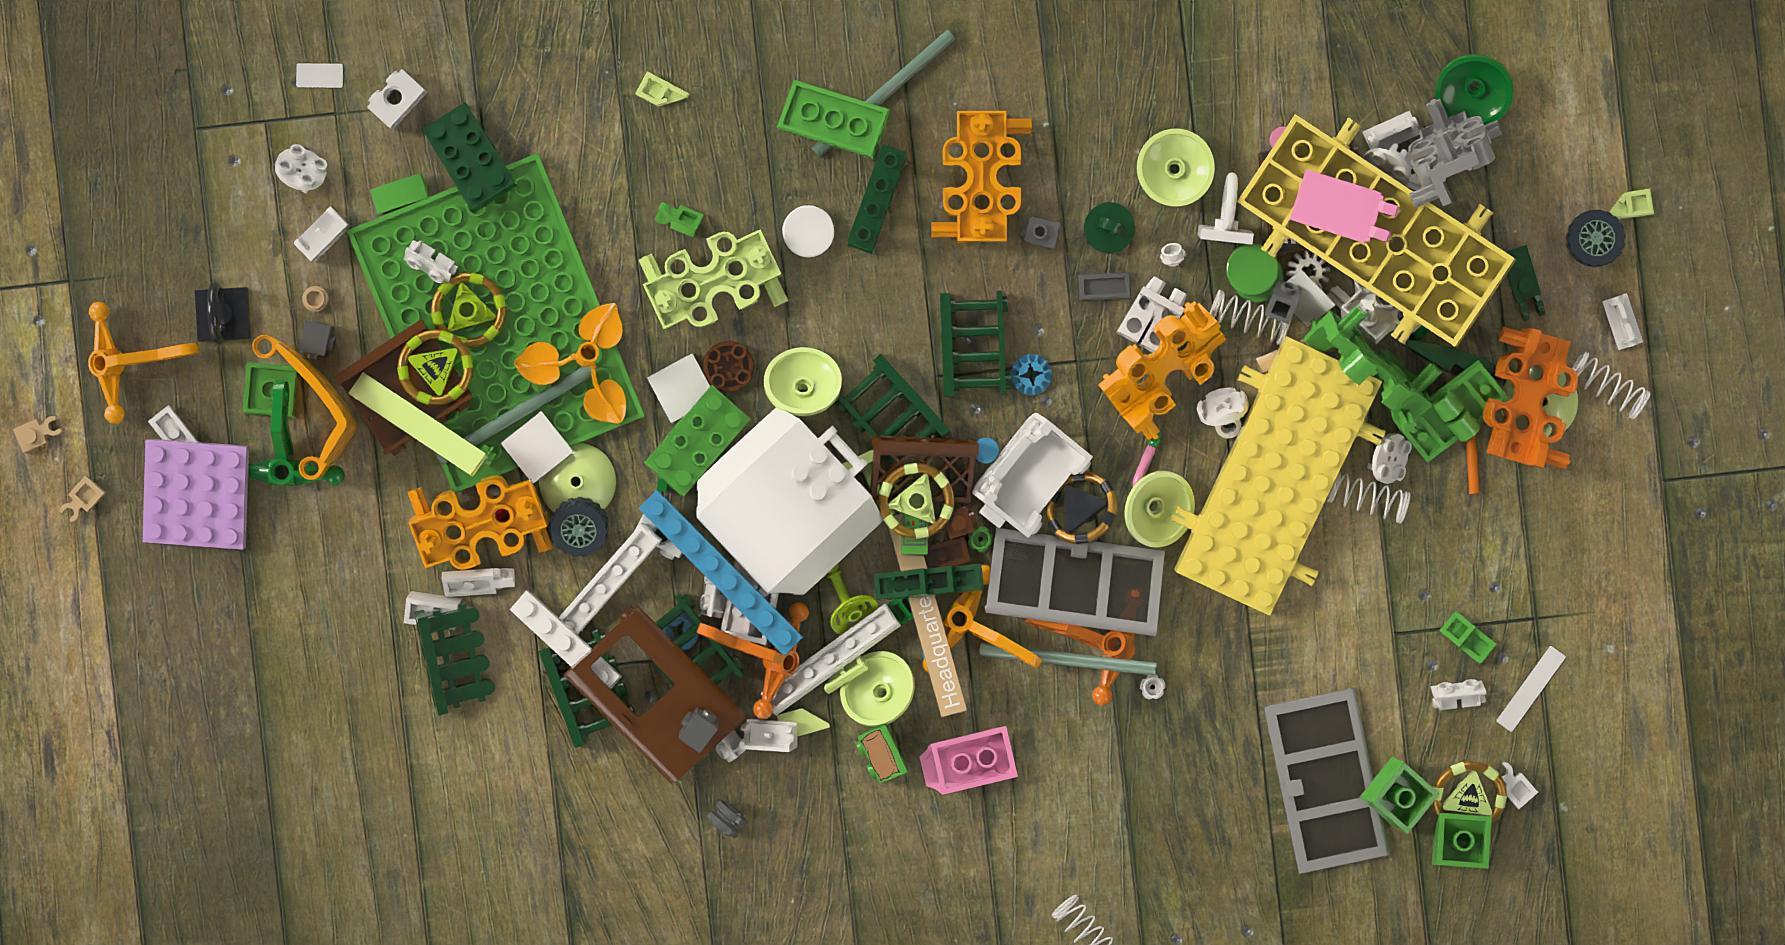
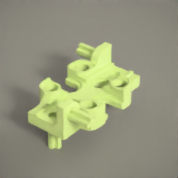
M761 229L738 240L729 232H720L707 238L706 240L709 248L712 250L713 258L706 267L693 265L686 249L667 258L665 262L666 274L662 275L653 254L646 255L638 260L648 280L643 286L664 330L687 319L694 326L701 328L715 323L718 317L713 309L712 299L719 292L730 293L734 297L739 310L745 309L758 301L761 293L759 286L761 285L765 286L774 307L788 301L778 280L782 276L781 271ZM724 238L732 241V248L728 252H721L718 249L719 241ZM677 260L685 263V270L681 274H674L671 270L673 262ZM733 261H739L743 265V272L738 276H733L729 273L728 267ZM686 283H692L696 287V294L691 298H686L682 295L681 290ZM745 285H750L754 288V295L750 299H743L740 296V290ZM698 307H704L707 310L706 319L700 322L696 321L693 317L694 310Z

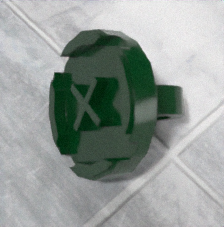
M1106 202L1098 204L1090 210L1085 218L1083 230L1085 238L1092 248L1101 253L1112 254L1120 252L1129 245L1134 237L1135 223L1133 216L1127 208L1119 203Z

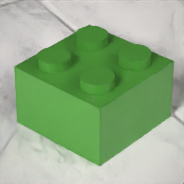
M1391 757L1361 794L1360 798L1394 828L1408 834L1439 796V793L1405 762Z

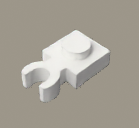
M1503 762L1502 765L1506 768V774L1501 777L1506 785L1507 797L1517 809H1520L1538 791L1522 773L1519 772L1514 777L1512 767L1508 763Z

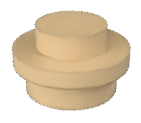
M312 286L305 290L302 301L308 310L319 312L327 306L329 297L323 288Z

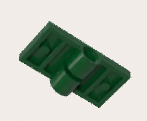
M466 102L422 129L473 213L517 186L501 160L499 153Z

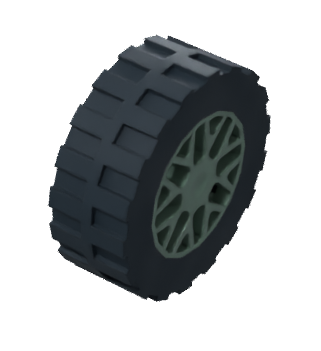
M1602 210L1586 211L1572 220L1573 222L1569 224L1568 233L1566 234V245L1570 250L1571 256L1585 266L1599 267L1612 263L1620 256L1621 250L1625 246L1624 238H1626V235L1623 231V225L1618 221L1619 219L1610 212Z
M570 498L568 501L562 502L554 512L550 527L551 538L556 543V547L561 549L563 553L570 554L573 557H587L589 554H594L596 550L602 547L609 529V520L606 517L604 508L602 509L600 504L593 502L589 498Z

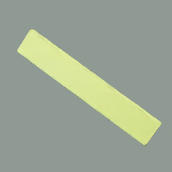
M364 372L348 393L472 477L488 456Z

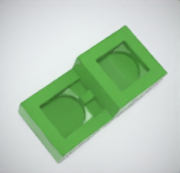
M423 173L370 190L377 215L403 206H409L430 197Z
M1456 611L1439 630L1480 665L1497 646L1495 642Z

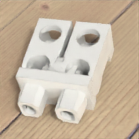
M1153 277L1147 286L1141 289L1116 331L1117 334L1136 344L1149 321L1152 322L1139 346L1152 353L1160 345V339L1153 330L1155 324L1170 315L1180 319L1185 309L1183 305L1187 296L1186 293L1174 288L1169 299L1161 296L1160 293L1166 283L1156 277Z

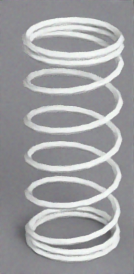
M1221 289L1218 290L1210 314L1215 318L1221 303L1218 323H1221L1230 304L1236 298L1231 329L1234 328L1248 302L1249 307L1244 333L1248 331L1257 312L1262 307L1257 338H1259L1270 317H1267L1262 326L1264 305L1262 304L1256 309L1248 324L1251 301L1247 300L1243 304L1235 319L1238 305L1237 295L1231 298L1222 314L1225 292L1221 291ZM1274 319L1270 342L1274 341L1280 329L1276 343L1281 345L1287 335L1290 323L1280 322L1275 331L1277 320Z
M1587 351L1583 352L1572 367L1577 376L1592 361L1596 360L1584 390L1606 367L1607 373L1596 397L1617 375H1619V380L1608 404L1612 402L1625 385L1631 382L1629 393L1619 410L1620 412H1622L1636 393L1643 390V393L1637 399L1629 414V418L1635 419L1649 400L1651 392L1641 387L1631 395L1633 380L1626 381L1618 389L1622 378L1619 372L1606 382L1610 371L1609 365L1603 366L1595 373L1598 364L1597 358L1587 362L1589 353Z
M1339 471L1327 496V502H1333L1341 482L1347 476L1344 507L1347 505L1355 485L1360 480L1357 511L1360 510L1369 488L1374 484L1370 514H1373L1381 494L1387 488V501L1383 518L1386 519L1395 497L1400 492L1401 500L1396 522L1399 524L1403 522L1410 502V492L1406 491L1403 494L1402 490H1398L1389 503L1390 489L1386 485L1382 488L1375 501L1376 484L1374 481L1368 485L1362 496V478L1359 477L1349 491V475L1346 473L1341 478V472Z
M1077 895L1067 899L1052 913L1053 918H1057L1056 921H1059L1071 912L1084 907L1080 915L1065 932H1068L1081 922L1093 918L1088 927L1074 940V943L1093 931L1102 929L1090 945H1098L1108 939H1111L1108 945L1112 944V937L1104 938L1095 943L1104 931L1103 926L1088 931L1095 921V916H1088L1078 921L1084 914L1086 905H1080L1068 911L1079 900Z

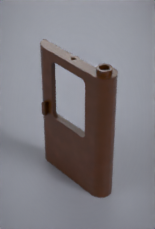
M630 605L620 614L622 618L620 623L563 675L673 784L729 735L744 720L746 715L639 605L635 607ZM623 636H629L674 682L673 688L641 716L636 715L591 669L592 664ZM697 707L703 711L704 709L711 711L716 715L719 722L718 730L700 753L679 739V731L683 727L681 724L682 720L689 711L693 713Z

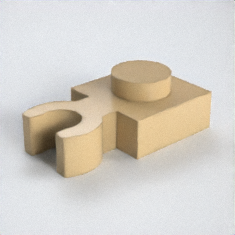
M50 416L42 425L39 419H35L14 428L13 431L22 452L26 453L49 443L47 435L57 436L63 433L62 428L53 431L50 427L53 421L58 420V417Z
M84 476L68 494L73 501L62 505L59 512L65 513L68 508L73 509L74 515L69 521L75 522L80 518L82 508L86 512H90L106 492L91 478Z

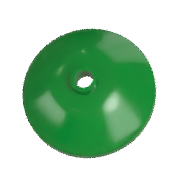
M1472 54L1459 57L1445 66L1437 79L1435 96L1436 100L1441 99L1448 118L1465 111L1468 118L1480 116L1484 125L1500 120L1507 113L1513 101L1514 85L1508 70L1500 62L1485 55ZM1472 82H1478L1479 86L1473 87L1470 84Z

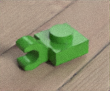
M661 202L655 221L660 224L671 223V229L694 238L704 214L682 205L675 209L669 204Z

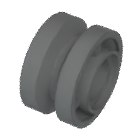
M719 800L716 804L718 811H710L707 817L711 820V824L723 834L736 838L739 834L737 827H745L748 821L744 818V814L732 804Z

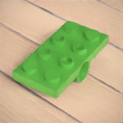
M1478 360L1430 396L1433 405L1416 421V433L1413 434L1410 431L1408 434H1405L1402 428L1399 426L1398 428L1428 463L1457 440L1464 442L1477 434L1480 429V423L1484 421L1483 411L1488 398L1497 399L1502 402L1509 401L1510 398Z
M711 385L691 409L675 424L644 464L680 496L684 497L749 422L750 418Z

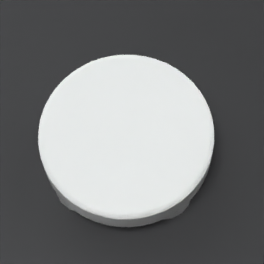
M801 206L793 210L785 219L783 238L787 247L796 255L804 258L816 257L824 253L832 244L834 225L830 216L824 210L816 206Z

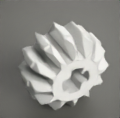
M1309 250L1303 251L1304 260L1296 253L1294 259L1297 263L1293 261L1287 263L1294 271L1286 272V276H1294L1302 268H1307L1310 265L1313 268L1311 271H1314V276H1309V278L1322 289V285L1318 280L1325 283L1329 281V278L1323 276L1322 273L1330 272V268L1321 267L1327 261L1321 259L1318 262V255L1315 253L1310 258Z

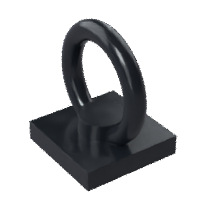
M213 282L208 289L195 290L198 342L214 341L216 344H222L225 340L251 339L248 287L222 288L218 282Z

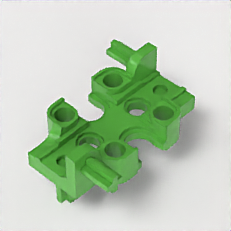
M1355 306L1343 319L1339 318L1332 311H1329L1323 318L1318 320L1313 318L1310 321L1312 325L1310 327L1311 331L1304 337V341L1317 351H1327L1332 347L1334 349L1338 348V352L1341 354L1338 363L1342 371L1358 385L1370 374L1383 382L1384 391L1381 393L1383 398L1381 402L1391 409L1393 421L1403 429L1405 434H1408L1410 431L1413 434L1416 433V421L1433 405L1426 388L1442 373L1437 365L1430 363L1418 376H1415L1386 348L1384 350L1380 348L1377 352L1373 351L1367 344L1364 335H1362L1363 332L1357 327L1368 316L1360 306Z

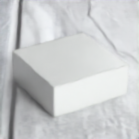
M986 504L979 511L998 528L1006 521Z

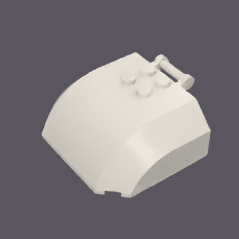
M775 408L697 481L698 507L696 518L767 593L804 595L883 521V518L872 496L854 478L868 463L863 458L860 459L836 434L837 430L831 426L823 435L817 438L800 419L778 408ZM828 440L853 466L849 471L825 447L824 444Z

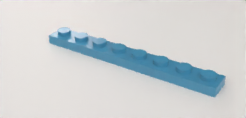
M658 490L638 508L784 656L803 638Z

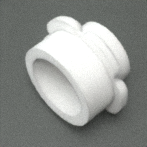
M1170 243L1162 248L1160 258L1165 265L1177 266L1184 260L1183 257L1186 256V253L1180 244Z
M1147 675V678L1142 679L1140 682V689L1143 691L1142 695L1147 699L1160 698L1164 694V680L1158 678V676ZM1152 684L1155 685V689H1151L1150 686Z

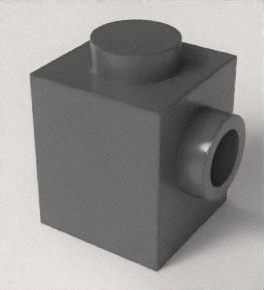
M1030 216L1029 222L1023 221L1020 236L1025 237L1023 243L1054 250L1061 223Z
M1277 280L1268 302L1265 316L1289 324L1302 289L1297 288L1293 283Z
M305 320L299 351L306 352V358L320 360L321 355L328 357L329 352L334 351L336 337H332L334 326Z
M698 707L693 713L689 711L681 722L683 727L679 731V739L700 753L718 730L719 722L716 715L707 709L703 711Z

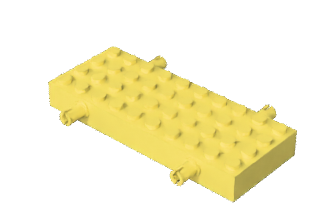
M1295 114L1237 201L1273 226V232L1261 249L1275 258L1285 240L1292 238L1402 311L1404 317L1391 334L1392 337L1398 339L1402 331H1404L1398 340L1401 343L1405 344L1415 327L1422 324L1453 346L1458 347L1516 261L1515 258L1481 237L1480 231L1490 216L1493 215V212L1479 204L1467 224L1465 222L1462 224L1430 202L1415 208L1409 195L1413 191L1349 150L1351 148L1349 147L1350 143L1362 126L1347 118L1346 123L1336 138L1334 136L1331 138ZM1306 169L1381 192V196H1384L1383 202L1400 207L1397 217L1379 212L1374 226L1392 232L1389 242L1371 237L1370 241H1366L1365 244L1290 220Z
M1285 336L1268 373L1265 375L1244 365L1241 371L1250 375V377L1240 373L1237 380L1257 388L1258 394L1201 513L1195 515L1177 506L1174 512L1183 516V518L1175 514L1171 517L1172 522L1174 521L1191 529L1189 539L1174 568L1175 571L1269 616L1288 578L1292 576L1312 586L1315 580L1306 576V574L1316 578L1318 571L1299 563L1298 557L1355 438L1360 436L1376 445H1380L1382 440L1373 436V434L1384 438L1385 430L1365 422V417L1382 381L1369 375L1358 385L1342 371L1338 363L1339 360L1288 336Z

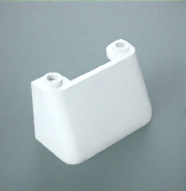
M1034 413L1024 422L980 477L972 490V494L1029 538L1031 534L1037 533L1042 526V516L1039 513L1071 474H1083L1089 468L1090 460L1093 456L1049 420L1038 413Z

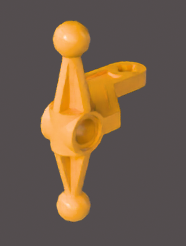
M95 302L89 308L90 318L95 321L94 351L89 357L88 366L92 374L99 379L107 400L108 407L104 414L106 420L109 423L118 424L125 417L123 407L118 404L119 378L125 365L169 360L199 354L198 343H188L122 354L115 347L106 324V319L109 315L108 306L103 302Z
M986 564L982 565L984 585L989 584L991 567ZM982 590L962 593L953 602L942 621L950 649L968 631L974 636L1008 652L1036 669L1039 668L1043 659L1005 636L973 621L977 613ZM956 612H961L965 617V622L960 627L956 626L952 621V617ZM924 658V660H923V668H924V670H925L927 673H929L928 668H927V664H926V661H925V658Z

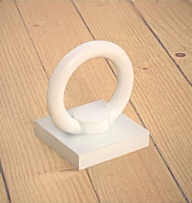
M1229 173L1226 177L1221 219H1215V226L1199 224L1197 235L1200 239L1253 244L1254 234L1250 230L1238 229L1239 221L1234 220L1238 191V177L1235 173Z

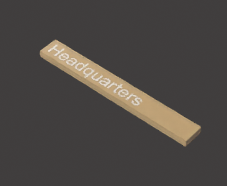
M901 514L894 515L895 519L901 524ZM889 528L900 571L920 568L927 569L924 555H901V535ZM935 596L908 598L941 718L967 711Z

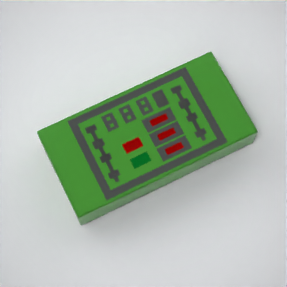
M901 512L902 526L910 529L928 527L927 521ZM901 536V555L928 554V537L912 539Z

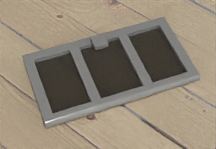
M996 528L985 613L1156 636L1158 632L1157 625L1165 551L1096 541L1072 544L1059 539L1057 536L1035 533L1034 535L1031 534L1028 538L1020 531Z
M1349 687L1344 690L1263 706L1298 873L1301 874L1389 855L1382 816L1360 798L1374 777L1355 688Z

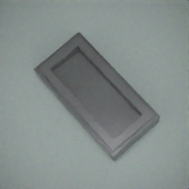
M1130 272L1078 275L1079 301L1131 298Z

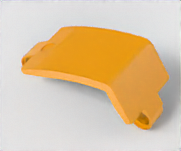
M260 335L252 344L254 353L258 357L271 359L280 353L319 395L337 422L336 427L325 443L320 458L306 457L300 462V474L305 479L317 480L326 473L331 463H336L358 427L357 420L340 394L309 360L293 347L284 344L275 337ZM264 340H269L272 344V349L268 354H263L260 349V345ZM310 461H315L319 466L318 472L313 476L307 472V464Z

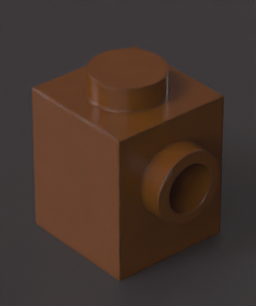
M965 506L952 512L950 520L945 527L951 540L975 531L973 526L978 523L973 510L967 511Z

